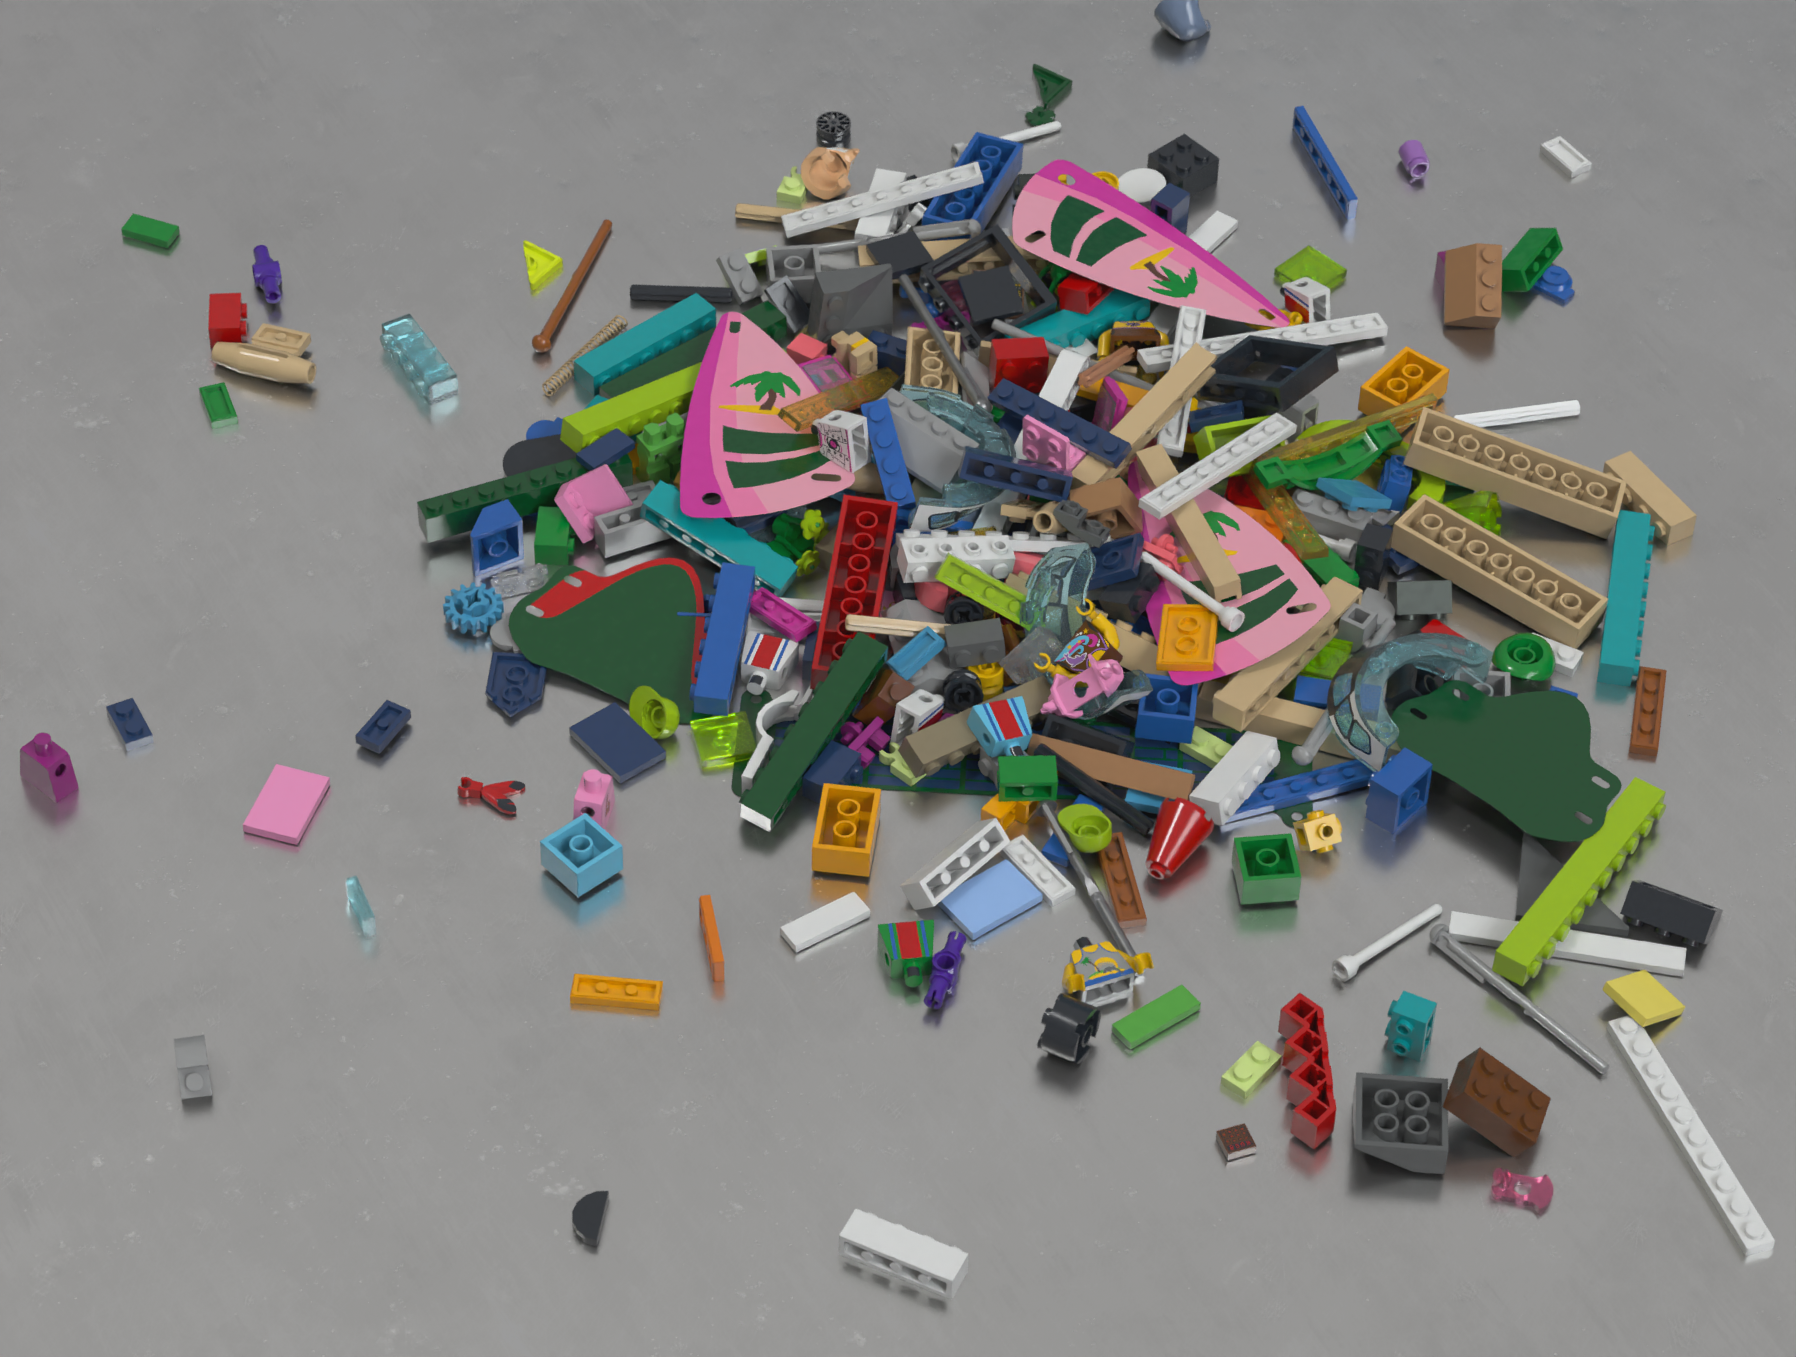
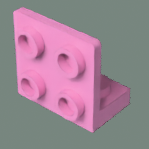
M1029 415L1023 418V455L1029 460L1072 471L1086 457V452L1070 444L1068 437Z
M606 464L562 484L554 499L582 543H586L594 537L595 516L633 505Z

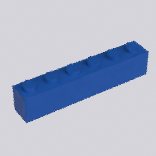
M722 562L720 573H715L713 589H716V594L710 595L708 608L712 613L711 617L706 616L704 633H707L706 639H701L699 655L702 656V660L696 661L694 678H697V683H692L690 688L689 700L694 701V712L728 717L755 587L754 566Z

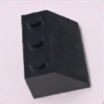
M1418 629L1408 634L1410 636L1406 635L1398 640L1414 639L1416 635L1411 634H1418L1423 632L1420 629ZM1426 635L1419 636L1418 640L1433 643ZM1393 642L1384 702L1390 709L1395 711L1398 706L1407 700L1432 693L1443 684L1452 681L1454 661L1440 648L1415 642ZM1410 709V712L1422 720L1427 718V715L1418 709Z
M1051 713L1048 715L1042 732V736L1128 758L1131 757L1135 743ZM1095 779L1110 791H1113L1116 787V784Z
M1633 880L1620 914L1627 916L1626 922L1640 927H1643L1644 923L1655 926L1654 932L1671 937V934L1674 933L1683 936L1681 942L1698 947L1700 943L1708 944L1723 910L1641 880Z

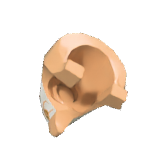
M817 147L813 149L801 164V178L805 187L814 196L824 200L835 198L847 192L851 187L848 176L860 150L858 148Z

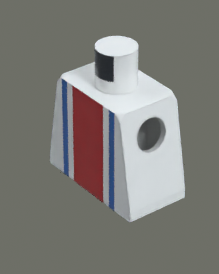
M1308 277L1300 278L1291 283L1286 282L1282 285L1280 294L1285 298V311L1300 313L1303 317L1301 324L1330 320V289Z
M748 631L741 660V681L747 684V690L755 695L761 694L764 688L779 690L799 662V642L795 643L791 640Z
M919 689L896 704L891 742L901 746L906 736L937 723L942 717L943 710L946 708L944 698L941 695H933L923 689Z

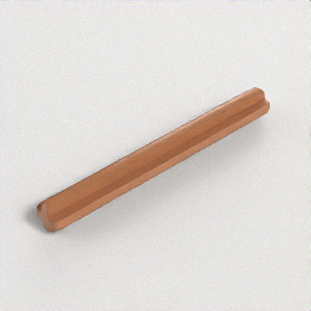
M1124 345L1081 372L1078 375L1079 380L1077 384L1079 386L1083 385L1085 388L1090 387L1134 358L1132 354L1135 352L1134 348Z

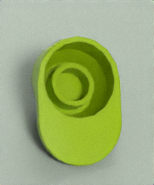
M640 686L633 692L629 703L630 717L653 739H665L672 736L677 730L680 720L679 710L675 702L661 697L649 686Z
M1075 804L1065 807L1058 814L1059 825L1069 834L1070 841L1077 850L1085 853H1094L1106 848L1110 844L1112 839V823L1097 807L1088 804Z

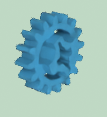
M471 582L470 587L466 588L465 585L461 584L459 591L452 589L451 596H445L443 612L446 623H451L453 630L461 627V633L464 634L467 630H471L474 635L478 629H481L484 633L487 632V626L492 627L496 621L502 619L504 604L501 594H496L494 587L487 590L486 584L483 583L480 587H476L475 583Z

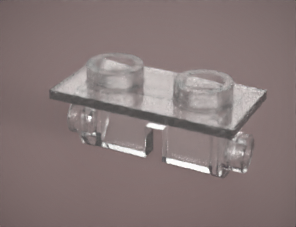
M537 563V565L522 568V573L518 574L517 569L501 573L497 572L496 576H492L490 582L492 587L495 588V593L501 594L502 600L530 594L543 587L548 582L546 576L548 575V569L546 564L541 565Z

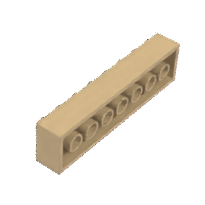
M1423 407L1414 427L1403 463L1409 467L1605 539L1608 538L1618 518L1627 481L1426 407Z
M1425 494L1394 523L1391 543L1393 549L1445 579L1451 580L1452 583L1551 640L1577 649L1603 622L1608 598Z

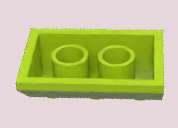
M1270 416L1202 428L1193 436L1199 460L1204 459ZM1285 441L1280 442L1227 477L1254 473L1255 463L1276 456L1282 461L1290 460Z

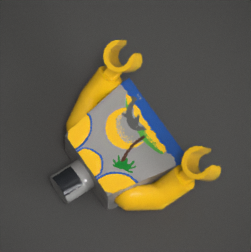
M1082 937L1076 940L1073 945L1075 951L1070 954V963L1064 968L1061 984L1064 989L1068 990V994L1076 991L1078 1000L1094 1004L1133 992L1135 972L1140 975L1144 973V969H1153L1154 965L1151 954L1148 952L1131 957L1119 949H1115L1110 942L1105 941L1093 945L1088 937Z

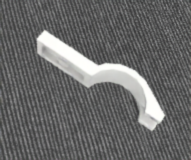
M792 689L769 702L759 711L756 720L757 748L741 776L742 794L746 789L750 790L755 784L754 778L761 767L765 768L770 762L769 756L774 748V739L765 731L776 723L794 720V713L798 707L794 703L799 696V691Z

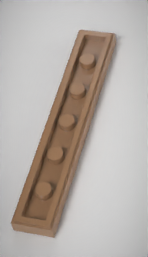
M1032 733L1027 751L1028 756H1033L1038 745L1043 743L1093 779L1166 798L1170 797V799L1174 800L1177 797L1190 800L1189 795L1192 792L1196 776L1194 774Z

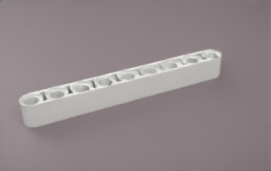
M1063 349L1039 397L1068 411L1080 388L1077 384L1079 380L1078 375L1089 368L1090 357ZM1022 428L1013 447L1014 457L1031 461L1023 455ZM993 488L986 501L988 503L984 505L972 531L975 532V535H985L986 531L1002 532V535H1007L1013 522L1009 521V516L1000 515L1001 504L1017 499H1025L1027 494L1006 489L996 497L1003 488Z

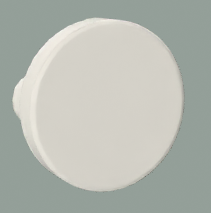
M1148 168L1133 169L1119 177V191L1150 211L1152 197L1166 186L1164 176L1158 171Z

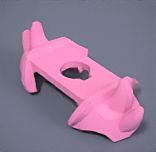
M1088 654L1091 667L1072 679L1064 675L1055 674L1048 702L1043 704L1040 713H1055L1057 716L1075 719L1081 717L1083 710L1074 711L1075 709L1102 693H1105L1111 699L1124 679L1122 667L1113 659L1096 661L1091 654ZM1079 681L1087 683L1089 687L1087 688L1086 695L1082 698H1079L1074 691V687Z

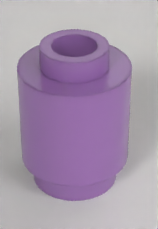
M1418 140L1404 142L1399 148L1398 153L1406 171L1413 177L1425 175L1429 170L1430 161L1422 143Z

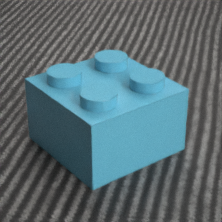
M586 813L540 841L541 865L578 898L623 870V846Z

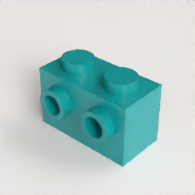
M1403 990L1399 1000H1393L1388 1010L1387 1017L1391 1019L1385 1030V1036L1388 1037L1387 1050L1421 1062L1432 1039L1437 1003Z

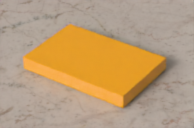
M1163 604L1156 671H1213L1219 616L1200 604Z

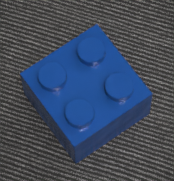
M1142 673L1140 692L1153 691L1138 701L1135 737L1191 744L1195 723L1198 683L1184 686L1173 682L1170 676Z
M1404 748L1397 755H1392L1386 765L1380 771H1375L1368 781L1370 787L1365 802L1367 805L1365 818L1392 835L1396 833L1427 803L1433 764L1407 748Z

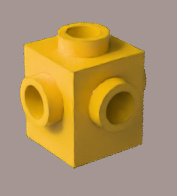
M1323 809L1307 813L1306 819L1293 822L1300 851L1316 850L1317 853H1322L1334 849L1333 844L1342 842L1340 835L1342 833V826L1339 819L1333 813H1324Z

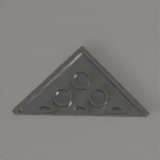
M1523 832L1515 921L1522 919L1563 868V865L1531 835ZM1598 897L1591 907H1585L1583 916L1578 924L1573 923L1570 926V929L1624 937H1628L1629 926Z

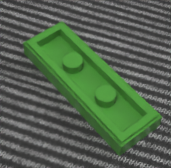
M1181 984L1113 1023L1111 1031L1131 1050L1200 1010L1201 1003Z

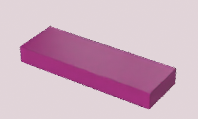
M761 587L753 593L749 612L795 643L817 629L816 621L765 588Z

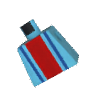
M1022 696L975 705L972 707L967 719L969 728L988 756H1025L1023 751L1027 749L1032 737V730Z

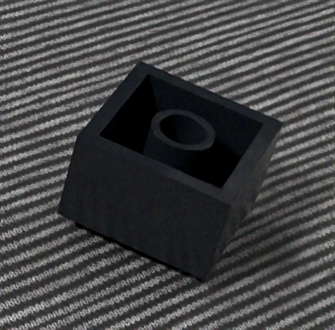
M1183 134L1148 154L1147 168L1161 173L1166 180V185L1171 183L1189 192L1190 197L1217 182L1219 158L1189 136Z

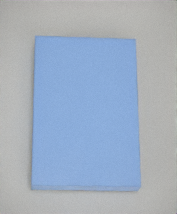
M1005 859L960 884L937 905L974 940L1040 903L1043 894L1013 864Z

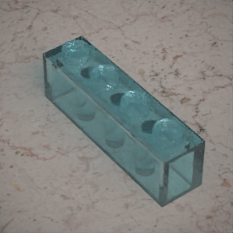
M410 313L382 323V335H380L382 347L384 350H389L394 363L397 366H401L406 379L413 382L420 397H424L429 405H433L458 395L457 374Z

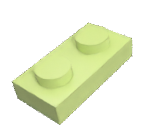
M1196 726L1193 729L1191 744L1180 743L1179 750L1214 768L1233 746Z
M1257 1041L1221 1076V1085L1246 1099L1281 1064L1282 1056Z

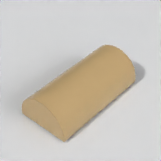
M908 327L904 388L937 392L957 398L958 379L929 330ZM943 331L945 339L959 360L960 333ZM938 399L913 400V402L937 417ZM944 401L941 420L944 421L951 417L957 406Z

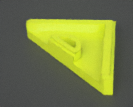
M527 240L523 241L530 289L534 291L563 266V258Z

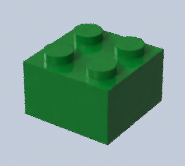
M1291 833L1234 838L1231 861L1241 904L1299 900L1302 876Z

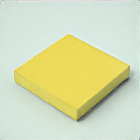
M1645 969L1607 981L1602 989L1641 1027L1681 1015L1685 1008L1676 997Z

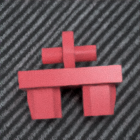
M1163 534L1160 538L1154 537L1151 543L1144 540L1142 552H1148L1180 575L1184 567L1177 563L1176 553L1178 547L1174 546L1173 536ZM1156 572L1159 580L1164 582L1167 580Z

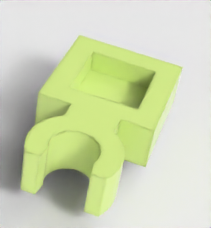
M796 166L791 168V177L784 176L777 190V200L801 205L808 189L805 187L801 174H797Z
M891 742L889 744V752L892 754L881 750L879 751V760L885 765H890V772L909 786H913L926 774L915 778L898 751L900 746L897 743Z

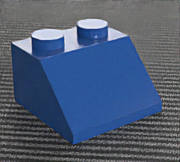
M507 499L483 508L470 534L472 571L475 577L524 559L522 518Z

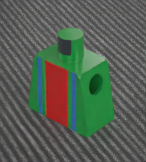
M934 920L878 924L877 945L891 978H905L907 986L916 987L922 984V976L931 975Z

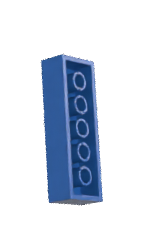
M976 132L953 168L978 162L984 183L934 197L922 217V226L975 219L980 223L982 233L1022 169L1023 144ZM969 234L923 241L971 239L972 237Z

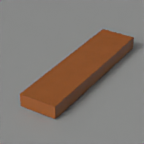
M1639 666L1629 753L1657 757L1667 670Z
M1122 832L1112 833L1110 844L1096 852L1113 914L1121 928L1144 926L1147 923V917Z

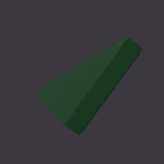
M1035 63L1032 65V73L1044 110H1048L1072 88V80Z

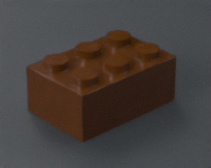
M1479 1047L1458 1062L1443 1107L1515 1158L1536 1144L1551 1098Z

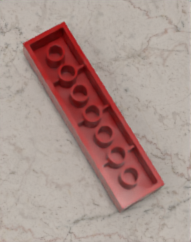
M843 495L813 658L810 689H815L819 681H825L828 677L827 672L831 663L835 659L839 660L843 655L842 649L849 638L853 639L858 633L845 629L846 616L853 614L880 617L896 526L898 502ZM864 633L867 636L876 640L877 634Z

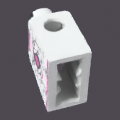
M834 410L825 417L814 420L811 425V432L819 436L820 452L822 455L851 473L871 462L866 417Z

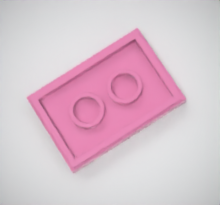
M276 764L243 823V832L298 845L330 785V777Z

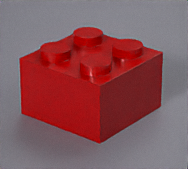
M1044 337L991 340L988 372L991 392L1003 378L1034 394L1041 392L1047 380L1049 354Z

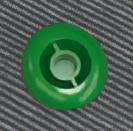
M1517 633L1505 638L1495 647L1492 656V663L1504 672H1510L1512 677L1520 678L1522 681L1529 679L1536 681L1546 680L1553 674L1556 665L1554 652L1550 644L1544 638L1532 633Z

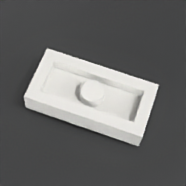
M1538 635L1544 638L1552 647L1556 662L1554 671L1572 677L1583 660L1584 652Z

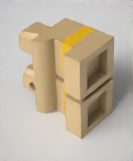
M844 331L831 337V345L837 349V353L833 357H836L860 389L864 392L877 385V346L857 331L851 335Z

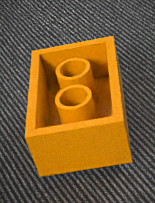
M1406 346L1360 387L1358 411L1379 422L1390 420L1397 432L1402 433L1419 418L1423 407L1430 408L1446 393L1450 369Z
M824 783L812 844V871L870 876L881 813V789Z

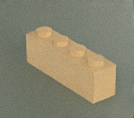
M1631 451L1605 461L1603 473L1627 481L1622 504L1626 505L1632 512L1651 514L1650 525L1655 526L1654 535L1669 546L1693 535L1697 515Z

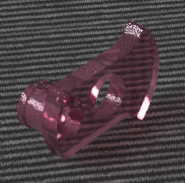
M1498 1168L1492 1174L1491 1194L1493 1199L1530 1206L1540 1214L1549 1207L1552 1201L1553 1184L1546 1174L1535 1178L1514 1174L1508 1169H1505L1504 1172L1502 1168ZM1524 1185L1531 1192L1521 1195L1515 1192L1514 1187Z

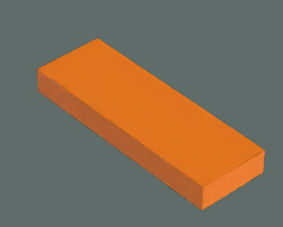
M703 895L699 898V918L712 980L714 982L725 981L724 957L711 896Z

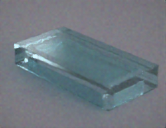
M357 876L347 878V898L364 937L367 939L377 937L375 916Z

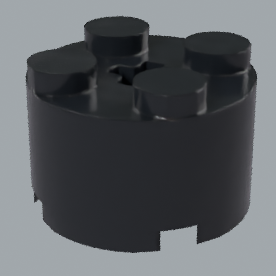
M1060 993L1053 1009L1048 1007L1043 1014L1041 1024L1045 1025V1028L1038 1040L1037 1048L1076 1064L1081 1063L1091 1046L1087 1045L1090 1037H1096L1101 1019L1100 1010L1093 1005Z

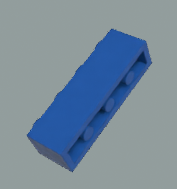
M887 398L861 404V414L867 418L869 442L885 500L898 502V509L909 510L916 508L915 497Z

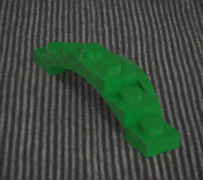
M1390 420L1368 426L1363 433L1329 451L1303 459L1282 461L1276 456L1255 463L1253 471L1266 490L1280 485H1284L1286 489L1299 486L1309 490H1320L1316 487L1319 477L1353 480L1367 470L1383 451L1400 446L1403 439Z

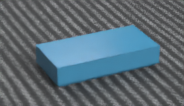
M927 626L891 657L886 664L894 673L907 681L946 647L947 644Z

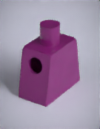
M38 733L34 739L20 749V776L54 802L58 803L79 788L70 755L66 750L53 742L48 733Z

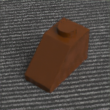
M881 668L852 716L867 726L877 716L885 724L895 715L896 704L908 697L915 686L896 673Z

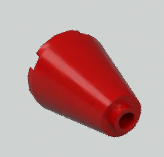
M1178 797L1175 801H1169V798H1165L1161 803L1145 862L1148 873L1156 879L1170 878L1212 833L1214 821L1212 818L1208 821L1204 817L1206 811L1191 801Z

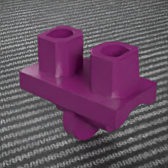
M878 716L863 732L864 725L861 722L856 724L846 722L841 727V734L843 736L841 742L844 745L851 743L848 748L861 753V766L863 769L875 757V754L866 746L869 744L879 752L884 750L891 740L881 729L884 721Z

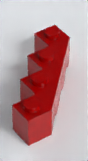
M1299 993L1281 1008L1278 1033L1288 1039L1284 1045L1282 1066L1292 1072L1288 1080L1286 1099L1297 1106L1293 1110L1290 1133L1315 1149L1333 1133L1337 1108L1333 1094L1331 1065L1329 1064L1324 1011L1322 1007Z

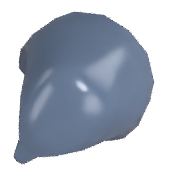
M1163 0L1154 10V17L1160 26L1180 40L1192 41L1198 39L1211 29L1209 21L1202 17L1198 0Z

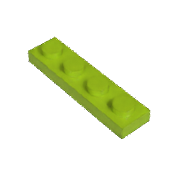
M949 552L934 576L935 579L1030 631L1034 629L1046 608L1045 605L1037 602L1033 603L1031 606L1036 608L1035 616L1030 624L1025 622L1024 611L1027 595Z

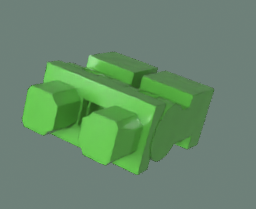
M678 413L667 416L666 424L661 426L657 423L645 425L643 433L636 436V442L639 444L637 446L639 466L636 467V477L642 483L653 480L656 486L662 480L668 484L670 483V478L674 481L677 473L681 470L685 423Z

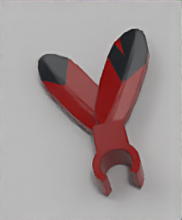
M462 777L461 786H458L457 794L464 798L473 797L480 799L482 796L499 811L515 814L516 806L506 796L519 794L525 789V784L519 781H505L483 787L482 782Z

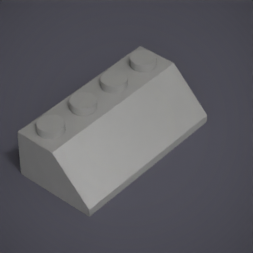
M891 388L880 399L887 398L907 472L941 494H944L960 479L958 471L964 447L969 446L978 449L980 444Z
M905 599L881 611L883 618L946 624L944 613L933 611L925 607L918 600ZM888 635L894 655L913 639V637ZM944 647L907 680L915 686L911 694L919 689H923L933 695L938 694L944 698L943 683L945 678L953 671L964 669V667L950 669L947 648Z

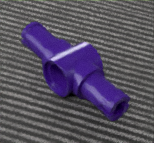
M258 245L253 250L256 261L252 265L255 286L264 290L268 303H277L281 299L279 284L282 283L280 265L278 261L270 258L267 246Z
M951 931L948 934L944 949L933 956L932 973L929 978L930 987L923 1000L924 1004L930 1008L933 1002L936 1001L934 1009H940L946 991L955 987L958 983V969L962 960L960 954L967 940L966 936L960 932L957 939H955L956 931Z

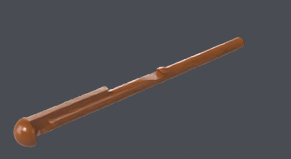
M606 219L602 222L540 335L533 337L532 347L535 351L545 353L551 348L550 338L612 227L610 220Z

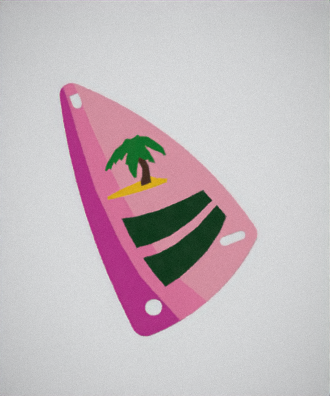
M1054 160L1043 167L1028 181L1017 199L1012 218L1013 241L1020 248L1051 263L1107 286L1169 306L1180 308L1183 305L1205 309L1206 315L1256 325L1277 328L1289 325L1287 316L1211 253L1132 198L1070 161ZM1062 174L1069 175L1075 179V183L1073 185H1065L1058 180V176ZM1036 231H1043L1046 234L1034 243L1025 241V237ZM1264 309L1276 318L1270 321L1261 315L1258 310Z
M728 312L721 316L703 358L689 406L684 432L680 474V508L689 517L733 518L788 510L836 494L850 487L855 481L854 473L847 471L822 455L820 452L819 436L811 432V425L814 420L821 419L831 413L821 395L792 358L763 330L738 312ZM730 322H741L738 333H731L729 331ZM813 474L839 475L841 480L838 482L813 480L811 476ZM707 493H716L721 496V501L715 505H708L703 502L702 497Z
M1136 460L1128 468V488L1139 500L1150 493L1139 474L1138 462ZM1209 489L1193 499L1241 580L1242 598L1237 600L1235 596H1231L1221 600V604L1224 607H1236L1244 613L1245 618L1242 625L1234 632L1223 627L1221 621H1218L1213 671H1168L1173 682L1184 686L1229 675L1270 657L1304 635L1328 613L1331 607L1330 601L1313 577L1278 539L1245 512ZM1142 509L1143 532H1141V535L1145 541L1151 543L1154 537L1160 538L1163 534L1173 536L1174 546L1178 547L1176 553L1177 563L1184 567L1180 576L1209 595L1165 517L1159 520ZM1159 580L1158 590L1153 594L1146 606L1147 616L1157 645L1159 642L1163 604L1202 605L1168 580L1165 582ZM1314 603L1317 606L1315 610L1297 614H1288L1286 612L1289 607Z

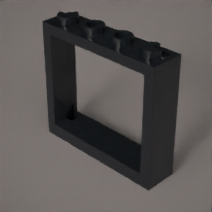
M998 224L920 269L919 285L925 293L930 294L936 309L946 315L952 330L960 333L966 348L969 351H973L977 357H979L981 340L991 342L992 339H1004L1006 334L996 330L981 339L937 282V278L992 248L1005 266H1009L1012 275L1037 306L1008 324L1020 329L1054 314L1057 305L1055 297Z
M1249 335L1218 357L1210 366L1215 369V374L1197 391V396L1199 400L1219 403H1231L1242 400L1245 407L1285 412L1339 371L1335 347ZM1254 362L1298 368L1280 382L1236 376Z

